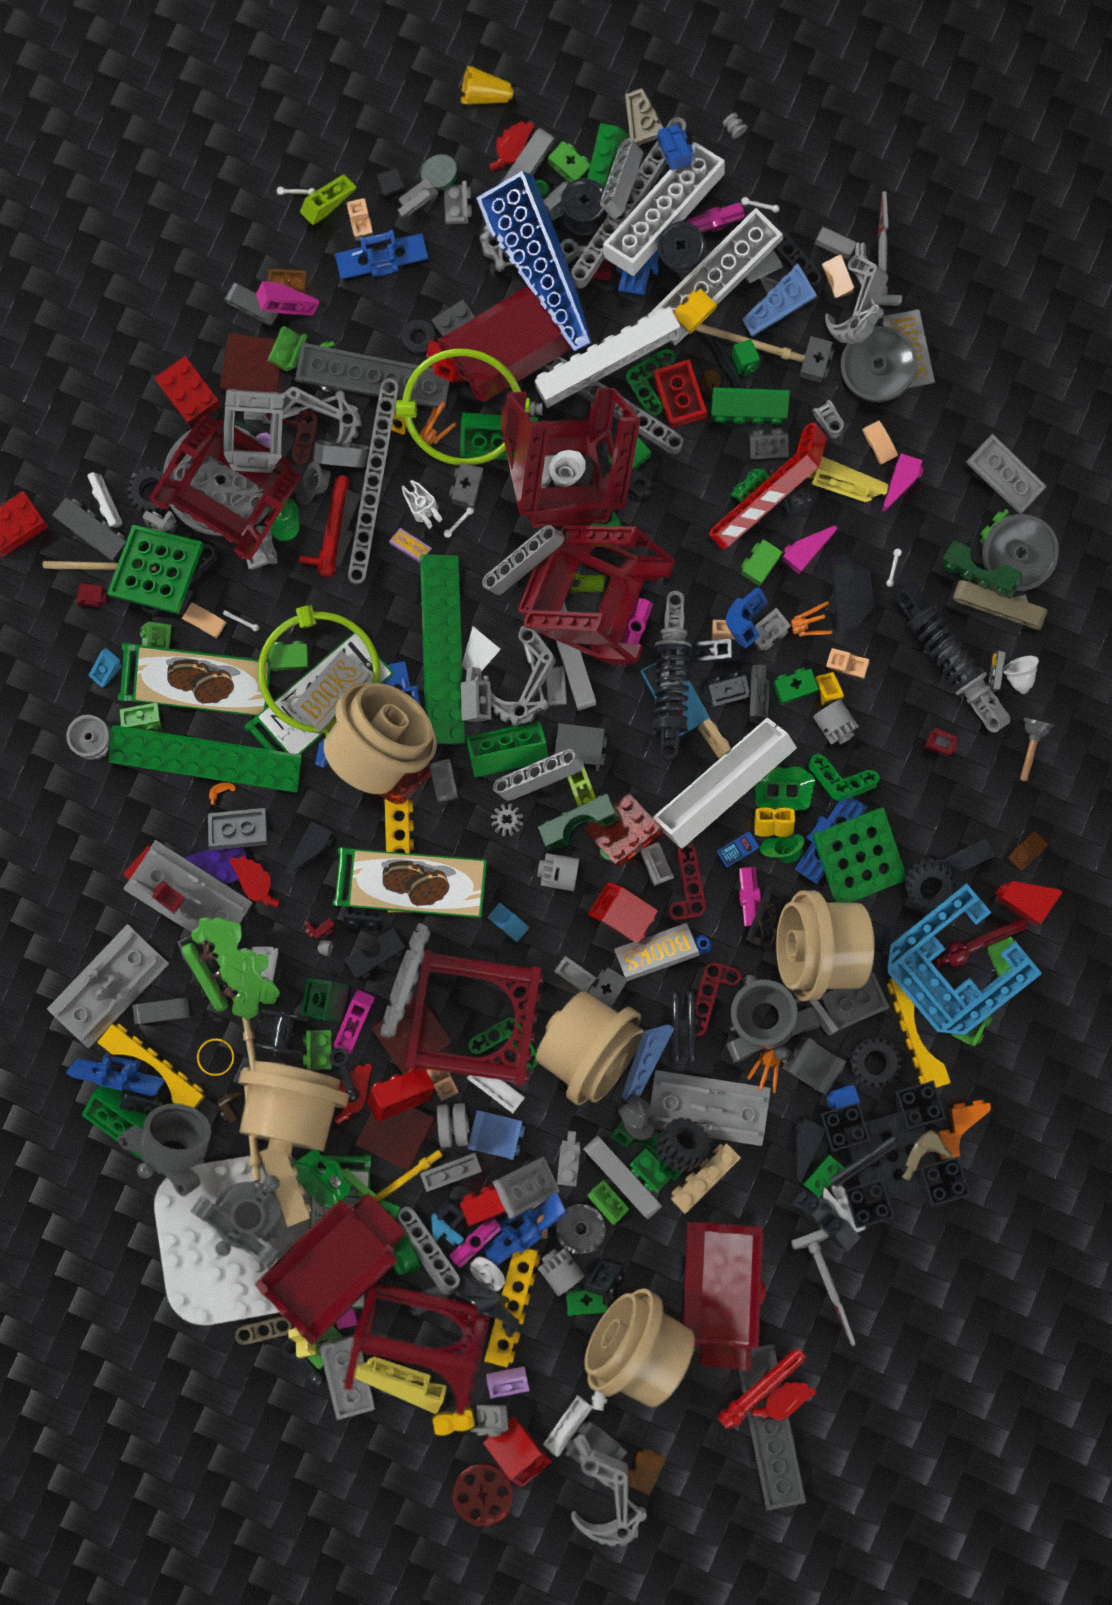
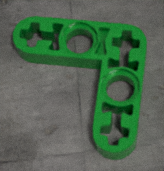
M669 349L660 351L631 368L626 374L627 384L643 410L654 418L661 415L662 404L648 383V380L653 378V372H647L645 367L647 364H654L656 369H660L658 362L663 360V355L671 356L669 363L663 361L661 368L673 365L675 354ZM640 368H642L643 374L638 376V381L630 380L631 374L635 376L640 374ZM647 389L650 394L648 397L642 398L639 395V391ZM651 400V403L654 407L658 406L657 413H655L654 411H649L651 409V405L648 401Z
M820 754L813 755L809 762L810 770L831 797L837 801H843L876 788L880 780L879 774L873 770H866L842 779L827 758ZM824 775L832 776L833 780L826 779ZM850 783L858 784L859 788H854Z
M506 1018L473 1037L469 1041V1050L474 1054H481L508 1038L509 1040L512 1031L510 1029L506 1030L505 1027H507L508 1021L511 1023L515 1022V1018ZM492 1030H496L500 1034L499 1039L495 1042L491 1041L488 1037L489 1032ZM485 1034V1038L490 1045L486 1047V1043L480 1046V1051L477 1049L473 1050V1041L481 1042L483 1040L481 1036ZM514 1040L513 1043H512V1046L515 1047V1048L518 1050V1052H519V1048H517V1047L515 1046V1040ZM530 1043L529 1047L532 1051L531 1056H535L536 1058L537 1053L535 1052L533 1046ZM536 1059L533 1060V1065L527 1063L526 1068L536 1067L538 1064Z

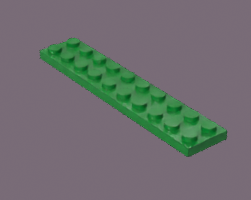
M420 555L425 713L430 719L437 744L462 745L465 744V732L461 711V683L463 682L458 556Z
M112 725L109 763L296 793L298 791L302 759L300 754Z

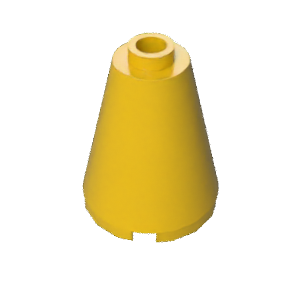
M467 66L468 71H465L462 91L465 93V97H461L462 104L502 103L512 99L513 87H511L509 82L472 66Z

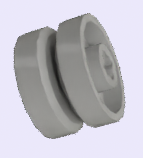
M82 715L74 719L69 725L66 733L67 743L76 754L88 760H95L109 752L111 729L100 718L93 715Z
M465 1103L454 1104L453 1116H451L450 1108L447 1104L437 1105L440 1147H451L453 1143L452 1135H455L458 1147L468 1146L469 1122Z

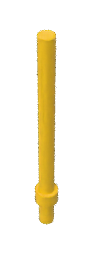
M438 1149L429 1157H424L418 1161V1165L380 1191L373 1198L379 1203L421 1171H426L432 1167L431 1164L441 1158L443 1154Z

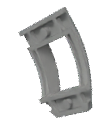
M235 389L226 390L224 456L233 471L271 473L277 462L281 459L284 394ZM235 411L271 413L270 452L233 450Z

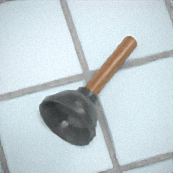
M1024 718V726L1026 732L1030 734L1028 738L1030 742L1020 779L1027 781L1037 742L1040 741L1041 737L1046 736L1054 725Z

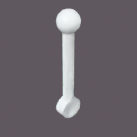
M277 188L279 195L284 193L311 195L316 192L313 188L309 190Z
M746 197L741 201L744 206L748 204L773 210L775 213L780 210L778 205L770 206L749 201Z
M468 507L467 512L449 530L444 532L445 537H451L452 532L469 514H473L474 509L472 507Z
M895 549L893 552L895 557L890 578L886 583L888 587L894 585L893 578L898 557L901 555L900 549Z
M227 611L223 613L225 616L251 627L255 632L260 629L259 625H253Z

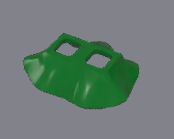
M794 765L788 768L776 766L754 785L756 805L759 808H772L774 810L779 808H790L794 811L807 810L812 802L815 778L800 766ZM769 784H777L779 786L778 796L767 795V786ZM787 785H796L798 787L797 797H788L786 795Z
M312 1150L295 1161L294 1165L298 1176H296L298 1183L302 1184V1187L319 1205L332 1208L339 1200L344 1201L350 1193L351 1185L342 1177L339 1164L323 1158L317 1150ZM319 1161L327 1167L324 1174H321L315 1167ZM333 1175L341 1182L337 1188L329 1182Z

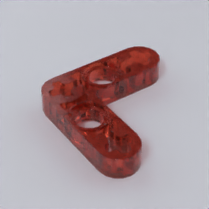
M309 410L299 411V414H296V418L293 421H288L286 418L282 419V424L298 427L292 452L293 460L298 465H305L309 462L318 426L316 414ZM267 413L266 417L271 420L270 413ZM300 413L302 414V418L308 419L309 416H312L314 422H310V424H307L306 420L301 419V423H298L300 420ZM304 433L310 435V441L307 443L300 441V437ZM298 445L308 447V449L304 448L303 453L306 457L301 460L296 456L301 453V447H298Z
M427 764L420 770V773L419 771L406 773L392 790L377 795L393 804H403L430 778V765ZM407 781L415 782L413 785L405 784Z

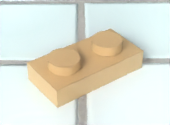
M709 718L698 727V730L719 759L731 750L727 739L722 737L717 725Z

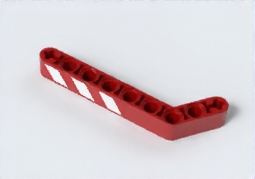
M810 423L803 429L797 453L711 529L709 535L721 549H725L735 542L819 467L827 436L816 423Z

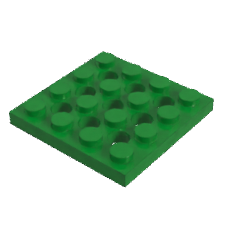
M132 525L107 594L117 599L179 614L204 544L201 541ZM143 544H149V548L146 551L140 550ZM161 548H166V553L158 556V551ZM177 553H184L182 559L175 560V555ZM137 561H142V566L138 569H135V563ZM155 565L160 566L158 572L151 573V569ZM171 570H177L176 576L172 578L168 576ZM136 578V583L133 586H128V581ZM153 583V588L146 591V584ZM171 587L169 594L162 595L164 588Z
M883 807L812 834L835 903H850L906 881V873ZM869 827L875 829V835L871 838L867 835ZM855 833L858 836V841L856 844H851L850 836ZM836 840L841 844L838 851H834L832 848V844ZM879 845L881 853L876 856L873 853V848ZM858 852H862L864 854V859L862 862H857L856 860V854ZM844 858L847 861V865L844 869H840L838 863ZM885 863L887 871L882 874L879 871V866ZM864 870H868L870 872V878L868 880H864L862 878V873ZM850 876L853 879V884L850 887H846L845 879Z

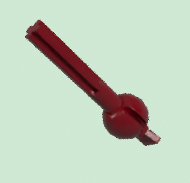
M1021 918L966 944L962 941H952L945 946L944 955L933 959L936 968L940 967L941 964L945 965L947 963L952 967L964 966L969 961L970 954L1027 929L1026 922Z

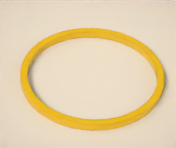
M210 1039L199 1048L197 1062L201 1070L206 1074L219 1076L225 1074L232 1067L234 1052L226 1041ZM210 1041L224 1042L232 1052V1062L229 1068L219 1074H211L205 1071L199 1061L202 1047Z

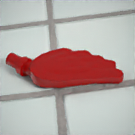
M519 122L510 129H506L503 136L497 139L496 148L499 159H497V162L489 165L492 172L497 169H504L505 165H513L524 150L534 128L532 122L527 124Z
M244 856L239 857V859L231 858L230 864L247 897L253 901H262L266 906L271 905L277 908L279 900L268 895L270 875L267 871H263L261 864L255 863L251 859L248 860Z
M366 1064L364 1067L357 1065L354 1070L350 1071L354 1088L359 1091V1099L354 1103H347V1107L343 1108L341 1113L334 1118L337 1124H340L345 1119H350L349 1116L351 1114L357 1113L363 1108L372 1071L371 1064ZM342 1080V1086L339 1087V1091L345 1092Z
M785 1382L781 1387L777 1386L769 1393L766 1407H762V1409L752 1408L751 1414L752 1416L761 1417V1419H766V1417H771L775 1420L785 1419L806 1400L814 1396L816 1391L814 1388H808L805 1382L800 1384L798 1382L791 1384Z

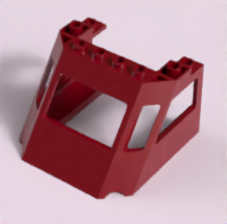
M597 388L595 402L591 403L589 419L533 422L530 419L531 413L525 412L527 393L509 392L506 406L502 408L500 424L519 513L526 515L531 520V525L534 528L546 525L554 527L606 523L612 511L622 509L626 505L640 426L638 416L615 388ZM615 403H617L623 412L622 417L619 419L614 448L611 427ZM606 440L612 466L611 472L605 478H602L596 447ZM511 449L515 452L514 461H513ZM573 450L592 458L594 464L592 485L541 488L545 456L557 455L561 451Z
M203 415L181 442L149 499L159 508L167 509L170 504H173L178 511L186 512L196 522L204 523L211 531L220 533L231 543H236L237 546L233 551L240 558L251 561L302 475L290 467L292 463L283 456L271 473L236 471L264 489V493L248 519H244L191 486V481L207 456H211L231 468L224 456V420L219 419L217 422L209 416ZM234 426L233 450L270 452L269 447ZM187 454L194 458L193 463L182 480L170 479L174 469ZM269 504L274 508L264 522L267 525L265 530L260 534L255 528V523L266 505Z
M563 526L560 529V532L564 535L562 545L534 567L523 594L518 611L525 617L524 626L611 665L627 666L628 663H637L643 645L621 643L644 581H659L660 577L669 578L675 560L637 527ZM595 547H603L628 558V561L618 568L589 555V552ZM618 547H649L660 557L636 556ZM579 563H583L611 576L598 613L561 611ZM575 643L589 644L592 651Z

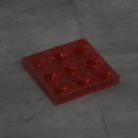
M228 333L220 389L277 392L281 368L268 361L276 340Z
M629 793L614 804L620 818L619 821L604 828L592 822L584 828L587 834L617 867H620L663 832L661 827Z
M416 996L410 1000L409 1004L405 1003V1012L402 1020H398L394 1036L390 1038L381 1036V1028L385 1024L384 1020L371 1027L403 1074H406L411 1069L405 1068L403 1065L406 1048H408ZM424 1002L417 1049L439 1052L452 1041Z
M414 1107L379 1122H376L371 1113L356 1145L408 1171L434 1117Z

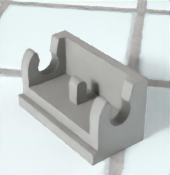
M657 842L640 849L641 856L654 886L674 878L660 843Z

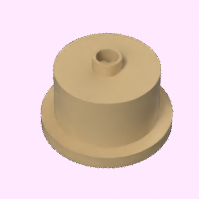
M369 682L357 683L346 689L336 704L337 722L324 740V753L332 769L351 786L373 794L389 792L405 773H414L423 769L435 755L437 747L436 736L430 719L413 698L395 687Z
M799 891L792 901L786 904L782 910L777 929V961L784 984L792 990L796 998L801 1001H816L823 996L826 989L861 988L866 984L873 964L874 936L869 914L862 904L825 902L823 896L817 891Z
M582 991L561 1012L557 1011L549 1020L546 1026L547 1033L536 1054V1061L569 1085L567 1098L578 1106L587 1100L596 1103L615 1085L636 1054L644 1031L639 1028L641 1014L631 1007H627L618 1013L588 992Z
M257 1061L253 1071L243 1070L240 1074L238 1083L249 1087L239 1133L269 1141L267 1150L276 1153L291 1155L292 1147L324 1151L335 1107L346 1108L349 1095L339 1091L341 1081L336 1078L291 1066Z
M639 1289L632 1294H625L618 1298L602 1316L588 1344L585 1356V1369L588 1372L589 1385L593 1390L604 1396H611L621 1391L648 1407H655L671 1395L685 1374L694 1349V1334L691 1329L663 1313L662 1301L653 1292L647 1289Z

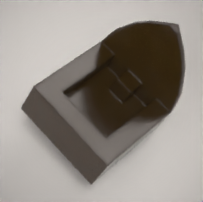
M715 368L707 370L698 382L699 390L711 398L713 388H719L724 381L723 372Z
M241 1093L228 1094L217 1100L222 1110L220 1114L225 1122L229 1121L232 1124L239 1120L229 1102L237 1098Z

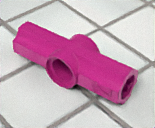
M739 202L721 209L720 207L709 209L705 214L688 219L686 222L695 225L701 233L710 230L711 232H716L725 228L728 224L743 220L745 216L742 205Z
M637 599L621 643H639L653 603L646 599ZM632 623L640 626L639 632H634L631 629Z
M756 867L739 869L741 885L739 893L740 904L743 907L744 926L752 925L761 903Z
M492 1216L483 1222L449 1255L451 1260L460 1268L466 1264L501 1230L498 1219ZM473 1236L480 1238V1246L477 1247L472 1244Z

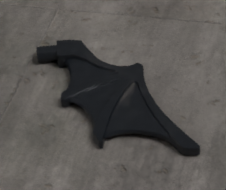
M458 1266L457 1272L463 1277L465 1285L462 1291L456 1290L455 1294L459 1298L473 1303L478 1308V1315L491 1316L504 1322L506 1336L512 1337L519 1327V1319L511 1314L505 1306L509 1302V1298L489 1289L463 1266L461 1268Z

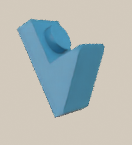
M105 648L99 654L89 676L102 688L105 687L121 669L120 660Z
M501 903L488 916L494 924L516 942L529 929L521 919Z
M437 1213L431 1216L432 1233L435 1242L443 1232L447 1234L445 1238L454 1245L456 1242L459 1245L464 1237L455 1229L451 1230L449 1228L450 1225L445 1220H437Z

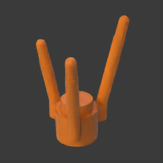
M441 402L438 409L433 408L423 430L420 432V436L430 446L433 442L437 444L443 436L456 426V423H453L438 436H436L437 431L432 428L445 402Z
M829 602L820 604L790 620L793 634H799V637L832 634V631H805L808 629L809 623L824 619L825 615L807 620L804 617L829 605Z
M765 1049L764 1053L760 1052L759 1058L747 1079L750 1080L763 1060L762 1064L766 1066L759 1091L763 1089L769 1068L774 1067L772 1093H776L778 1069L781 1060L774 1056V1050Z

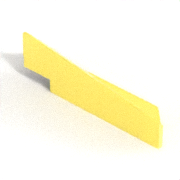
M823 456L819 467L808 476L809 478H814L813 485L863 502H868L880 494L885 495L888 490L887 483Z
M373 1357L357 1367L355 1379L434 1414L438 1412L443 1403L446 1386L429 1382L430 1375L377 1357Z

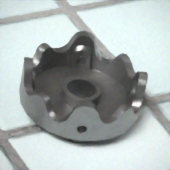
M576 1204L566 1209L567 1213L557 1222L556 1230L559 1242L564 1248L575 1254L593 1252L599 1247L605 1236V1222L601 1214L595 1208L585 1204ZM583 1223L586 1225L587 1230L584 1234H578L575 1231L577 1224Z

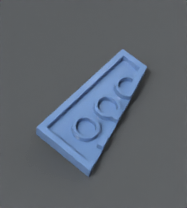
M797 263L789 274L742 319L752 337L817 297L799 264Z
M668 1024L643 1031L621 1096L624 1100L628 1101L633 1095L640 1097L674 1030L671 1025Z

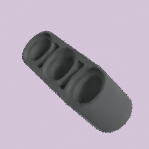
M233 283L224 299L229 305L268 325H272L278 315L276 312L261 311L256 293L236 283Z
M316 441L313 461L320 464L365 468L367 467L369 447L360 444Z
M188 998L132 1005L135 1025L190 1017Z

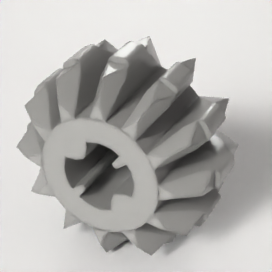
M502 804L501 808L503 811L495 808L498 816L491 815L492 819L497 820L492 822L491 825H499L495 829L496 833L503 829L502 836L506 835V831H509V835L513 836L512 829L519 832L520 829L516 825H523L522 821L517 820L523 818V814L515 815L519 811L518 807L511 811L512 804H509L508 810H505V805ZM504 816L507 817V818H508L509 816L512 817V818L510 819V820H511V824H509V823L503 824L502 822H504V819H502V818H503Z

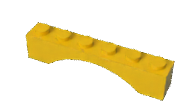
M893 978L888 979L887 988L890 995H894L896 1001L893 1002L896 1013H900L902 1020L899 1023L902 1031H906L908 1037L906 1039L907 1047L913 1051L914 1057L912 1061L915 1069H919L921 1076H918L920 1084L934 1080L937 1088L951 1083L945 1065L928 1052L919 1038L914 1022L915 1004Z
M111 1024L97 1042L113 1055L134 1056L152 1065L166 1081L174 1104H183L195 1109L205 1097L202 1093L204 1090L196 1083L194 1085L190 1084L185 1074L180 1071L176 1073L172 1069L173 1065L165 1059L161 1061L157 1058L158 1053L150 1047L148 1049L143 1047V1041L138 1037L129 1036L127 1034L128 1030L121 1024Z

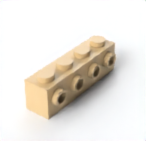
M719 1144L713 1150L714 1155L710 1159L705 1158L699 1164L700 1169L696 1173L691 1172L685 1179L687 1182L682 1187L679 1185L672 1191L671 1194L673 1196L670 1199L684 1213L740 1159L728 1144Z
M267 1149L259 1152L267 1175L277 1176L280 1181L279 1187L273 1192L279 1202L286 1227L309 1219V1214L312 1212L308 1202L304 1203L302 1197L305 1194L301 1183L297 1184L295 1178L298 1176L296 1167L291 1165L288 1159L291 1155L276 1153Z

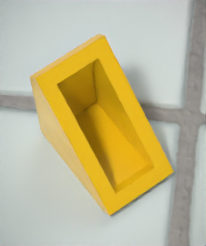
M834 672L815 677L822 705L833 703L839 699L842 700L844 694Z

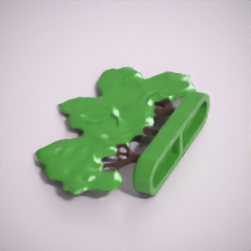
M207 917L200 918L199 927L192 930L191 937L196 943L203 945V954L199 953L193 943L182 946V952L217 1012L226 1010L228 1002L225 996H229L234 1001L232 1007L233 1014L249 1020L258 1015L259 1002L275 1004L276 998L280 994L279 990L272 981L261 977V973L268 968L269 956L263 954L256 955L254 951L248 949L242 952L237 949L242 937L240 924L232 921L228 922L219 917L213 920ZM211 943H214L215 949L209 954L210 950L208 947ZM208 958L216 960L220 965V970L212 974L205 960ZM220 977L227 982L228 986L224 992L220 989L215 978ZM238 991V994L233 995L231 992Z

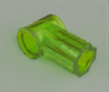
M571 574L574 575L573 580L576 579L580 582L578 587L570 586L569 591L571 593H603L604 575Z

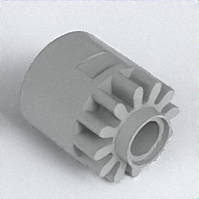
M841 699L828 705L813 716L831 745L837 741L840 744L848 741L855 736L853 731L859 727Z
M546 853L545 861L540 860L537 874V877L542 878L541 886L574 891L579 859Z
M565 1248L559 1252L556 1249L550 1251L541 1259L544 1263L538 1267L558 1296L585 1277Z

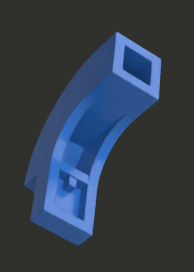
M757 587L744 599L738 598L731 605L726 616V625L739 645L745 648L760 636L751 620L768 604L762 590Z

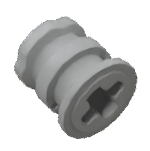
M732 113L723 121V125L728 127L729 133H733V139L739 137L747 129V125H742V120L737 118L736 113Z

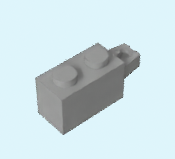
M478 667L467 668L466 682L461 683L462 721L479 722L491 719L490 681L482 680L481 668Z

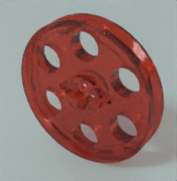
M477 1464L467 1468L460 1474L454 1486L453 1502L455 1508L464 1520L474 1525L487 1526L498 1522L506 1515L512 1502V1487L508 1477L499 1468L490 1464ZM491 1470L495 1473L493 1481L485 1480L484 1473ZM467 1474H473L476 1477L474 1484L469 1485L465 1482L464 1478ZM480 1483L484 1493H488L485 1497V1506L483 1505L482 1498L477 1496L481 1490ZM499 1486L507 1488L508 1493L506 1496L500 1497L497 1494L496 1490ZM460 1493H466L469 1496L467 1503L462 1504L458 1501L457 1498ZM493 1505H498L501 1508V1513L497 1516L490 1513L489 1509ZM477 1508L481 1511L482 1515L479 1519H473L470 1516L472 1509Z

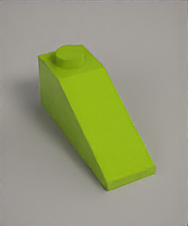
M343 174L306 197L300 213L313 225L333 211L356 190V186Z
M584 766L581 771L566 777L578 806L596 798Z

